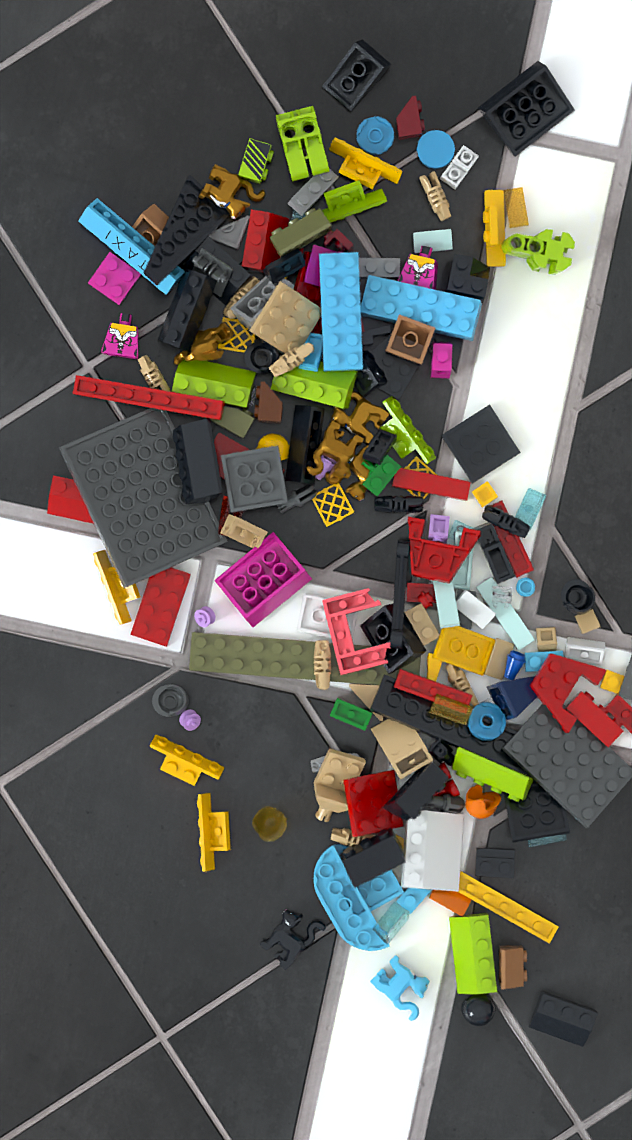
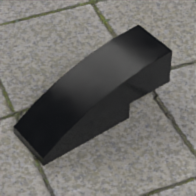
M487 522L473 528L474 530L481 531L478 542L496 583L499 584L515 577L493 524Z

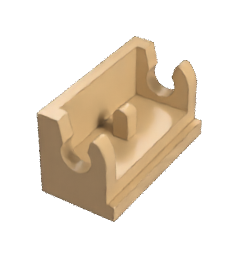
M229 514L220 533L251 548H259L268 531Z

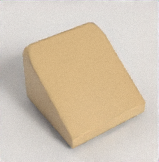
M593 609L586 614L575 616L581 634L600 627Z
M555 627L536 628L538 652L556 651L557 638Z

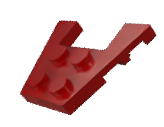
M408 516L412 576L450 584L480 538L481 531L463 528L459 546L424 540L422 535L426 521Z
M551 653L542 664L530 687L543 705H546L550 710L553 718L562 726V730L565 733H569L578 718L562 708V705L580 676L596 686L603 678L606 670Z

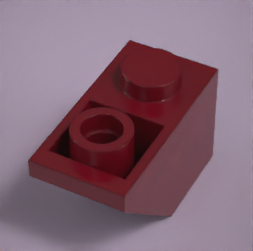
M416 96L410 98L396 118L399 140L421 137L422 131H425L424 120H420L419 112H422L421 101H417Z

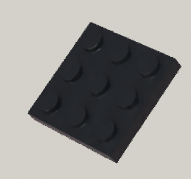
M490 404L441 435L472 484L521 453Z
M532 782L525 800L520 799L519 802L508 798L509 794L503 791L513 843L570 833L566 809L537 782Z

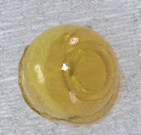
M265 807L258 811L253 818V828L262 840L271 842L284 834L287 828V820L280 810L273 807Z

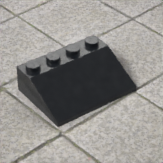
M539 61L535 62L478 107L488 124L514 157L575 111L548 67Z

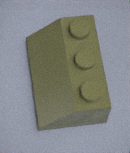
M313 208L307 211L304 218L300 220L295 218L288 223L289 226L282 230L280 227L271 233L270 241L280 258L297 248L301 249L331 230L332 226L320 208L318 210Z

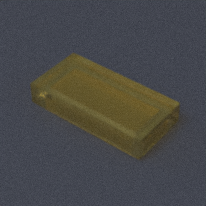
M523 187L503 190L509 229L528 226Z
M436 694L430 708V713L466 725L473 707Z

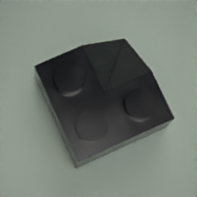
M454 254L446 292L478 299L483 304L490 267H487V265L473 257Z

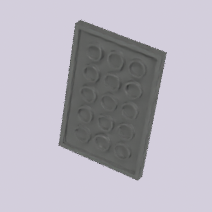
M543 703L502 748L506 754L585 828H588L632 778V768L610 747H606L580 721L576 720L570 732L565 733L562 730V726L553 718L552 713ZM563 704V705H562V708H564L566 711H568V710L565 708L566 706Z

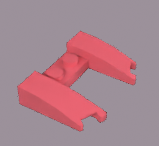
M369 588L322 600L341 675L388 663V660H385L387 648H390V642L355 651L346 615L381 605L379 599L374 601L368 594Z

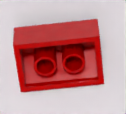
M251 209L242 267L245 270L263 272L266 265L280 258L270 241V237L274 230L280 227L283 230L288 227L289 218Z
M53 475L47 514L94 524L74 480Z

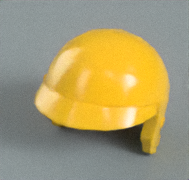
M271 433L260 439L256 449L279 445L282 461L288 458L289 444L283 436Z

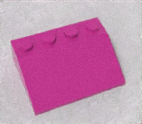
M272 532L263 540L259 548L254 547L214 581L252 627H255L311 581L312 578L276 534Z

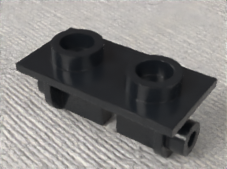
M442 738L433 742L427 752L440 764L444 761L448 766H453L455 756L451 753L453 749Z

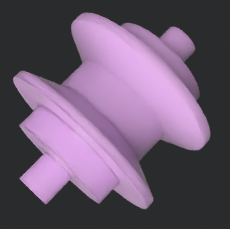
M208 606L197 610L194 615L196 623L201 627L209 626V624L215 622L216 618L214 611Z
M189 709L181 714L179 722L186 730L192 731L200 725L201 718L194 710Z

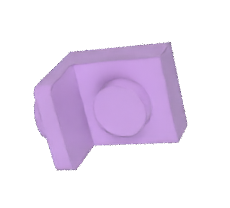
M430 515L429 541L447 544L450 516Z

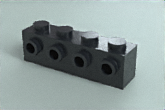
M295 405L285 481L315 485L316 475L308 473L307 467L316 468L313 455L320 445L325 408Z

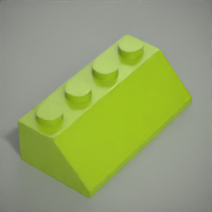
M321 361L318 372L299 369L297 366L290 372L288 371L278 377L274 376L271 390L347 409L349 408L358 371L324 372L323 362Z
M184 359L177 367L172 392L225 401V405L248 409L256 372L208 361L194 360L188 362Z
M461 747L457 749L452 767L453 770H456V775L465 779L467 776L474 778L473 782L481 786L488 784L492 786L490 790L501 794L504 791L509 794L508 798L517 802L520 799L525 800L533 782L532 778Z
M479 913L464 915L463 917H449L458 994L497 992L488 914Z

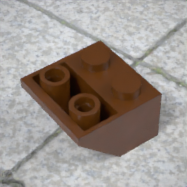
M261 381V386H257L256 399H259V405H255L254 416L258 418V423L281 424L283 403L271 388Z

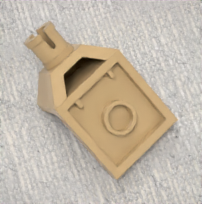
M329 748L314 780L316 800L320 806L315 814L317 819L322 821L325 816L324 822H329L333 812L348 811L343 780L360 776L366 763L364 758Z

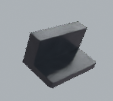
M297 248L266 265L263 272L275 284L305 267L306 263L301 250Z

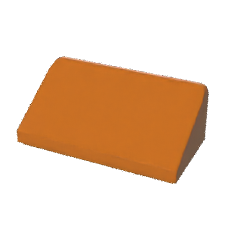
M432 890L429 896L430 899L462 917L472 900L455 891Z

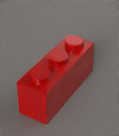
M579 691L565 708L609 748L624 732L621 729L623 725L615 717L611 719L607 715L608 710L601 704L597 706L593 702L595 698L587 691L585 693Z

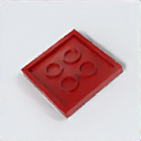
M394 770L343 780L353 837L377 833L391 827L392 829L404 827L403 819L383 808L398 791Z

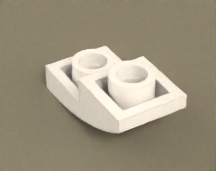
M463 145L441 175L440 180L456 189L479 156Z

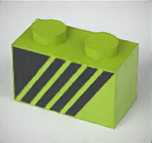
M249 138L238 176L257 184H261L262 180H266L269 169H266L267 162L272 161L274 151L271 150L272 145Z

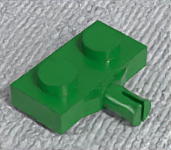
M386 455L381 465H374L372 462L364 459L361 464L369 470V473L362 485L375 496H378L401 466L388 455Z

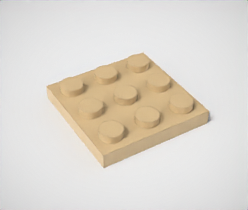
M280 281L249 331L281 352L287 353L294 347L299 348L305 343L321 317V308Z

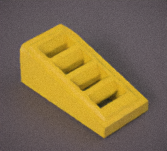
M428 653L427 679L436 681L442 661L432 658L433 654Z

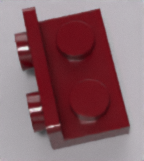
M338 229L334 232L330 230L324 237V248L328 249L335 242V248L340 252L350 253L353 250L354 244Z

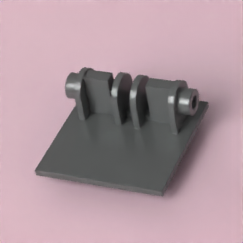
M201 248L199 255L195 256L192 260L194 263L192 270L216 279L217 283L213 293L221 297L233 268Z

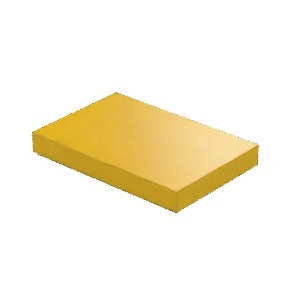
M460 626L442 628L432 658L483 676L495 639Z

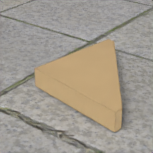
M349 684L352 691L370 709L379 685ZM372 712L380 721H383V716Z

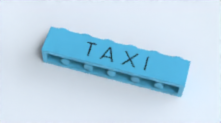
M98 198L87 206L79 222L154 284L143 272L155 246ZM178 266L156 287L167 295L177 285L185 271Z

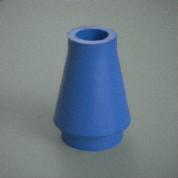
M511 650V653L507 656L505 678L509 680L515 679L526 662L524 654Z

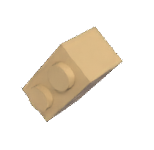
M421 603L404 612L424 646L439 638L440 635Z

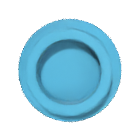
M522 578L517 582L516 590L519 595L528 597L534 593L535 583L530 578Z

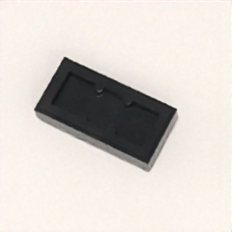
M379 429L363 453V459L381 465L397 440V435Z

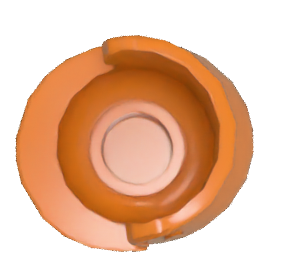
M476 784L466 793L465 807L467 812L474 818L485 819L494 814L501 801V795L496 792L483 793L482 786Z

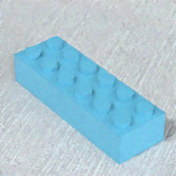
M358 252L319 254L324 372L363 370Z
M368 275L360 308L361 316L396 324L400 314L434 327V333L473 341L482 303L478 299Z

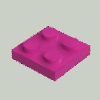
M109 252L88 284L120 306L140 278L141 273Z

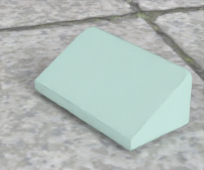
M451 229L413 233L414 254L420 253L421 246L432 248V252L453 250Z

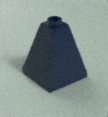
M535 676L502 681L486 687L494 704L501 709L506 720L518 717L537 698V695L530 687Z

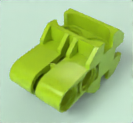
M310 106L276 115V122L292 181L309 177L306 165L308 161L313 176L330 172L314 107ZM306 125H311L314 130L311 133H306L303 128ZM293 130L295 136L288 138L285 136V132ZM302 146L305 147L307 156L305 157L303 154Z
M545 229L534 237L513 234L505 239L501 246L505 254L527 259L526 262L532 271L539 272L540 268H546L547 264H550L548 274L556 275L571 265L572 258L563 257V253H567L568 249H574L575 241L569 233L565 232L551 240L553 230ZM511 241L515 243L516 248L511 245ZM530 245L534 247V252L531 251Z

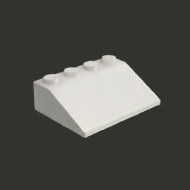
M421 810V814L416 819L405 821L403 852L406 862L402 864L401 887L459 892L464 815Z

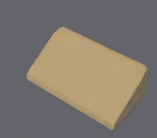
M499 638L495 639L485 675L500 680L503 679L507 656L513 650V643Z

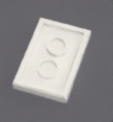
M304 593L296 631L331 638L322 600L328 598ZM359 611L346 615L352 640Z

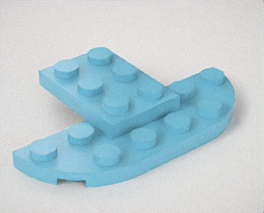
M334 845L330 846L322 853L316 863L314 887L337 932L349 945L358 949L378 951L389 947L390 945L371 911L404 893L393 871L389 870L354 888Z

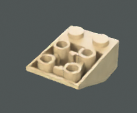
M386 719L371 728L400 780L433 761L432 756L427 752L428 750L416 730L391 719Z

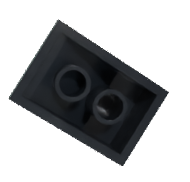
M363 39L353 44L322 87L352 111L380 80L391 63Z

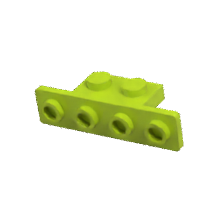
M360 180L323 193L328 208L322 210V212L331 223L366 209L386 203L387 199L382 189L364 195Z
M392 396L384 400L382 403L393 418L381 426L380 429L397 435L393 448L401 459L415 449L426 464L436 459L433 449L426 444L421 432L416 430L411 418L401 409L400 403Z

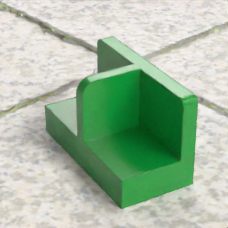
M337 698L330 716L365 731L373 713Z

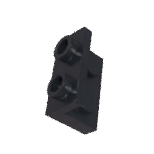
M365 350L362 351L363 370H355L358 371L355 385L362 396H367L378 385L387 382L385 373L375 362L373 354Z

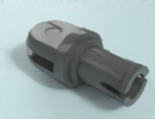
M308 484L298 490L294 489L291 491V496L288 497V503L278 504L277 507L282 514L295 506L301 508L304 506V503L316 497L317 490H313L315 487L312 484Z
M444 793L441 796H433V801L427 806L424 805V807L439 808L441 812L457 814L463 811L465 802L460 796L453 797L450 794Z

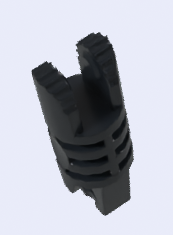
M420 496L375 497L374 509L375 511L389 513H420L423 511L422 504L424 499Z
M487 505L482 514L483 520L522 538L527 536L531 527L519 518H515L513 515H509V513H505L503 510L491 505Z

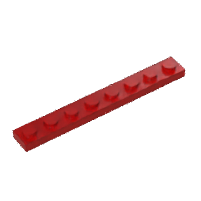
M76 375L73 394L217 420H222L225 401L78 375Z

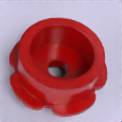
M421 591L422 594L417 596L425 609L430 606L433 607L432 602L435 600L429 592Z

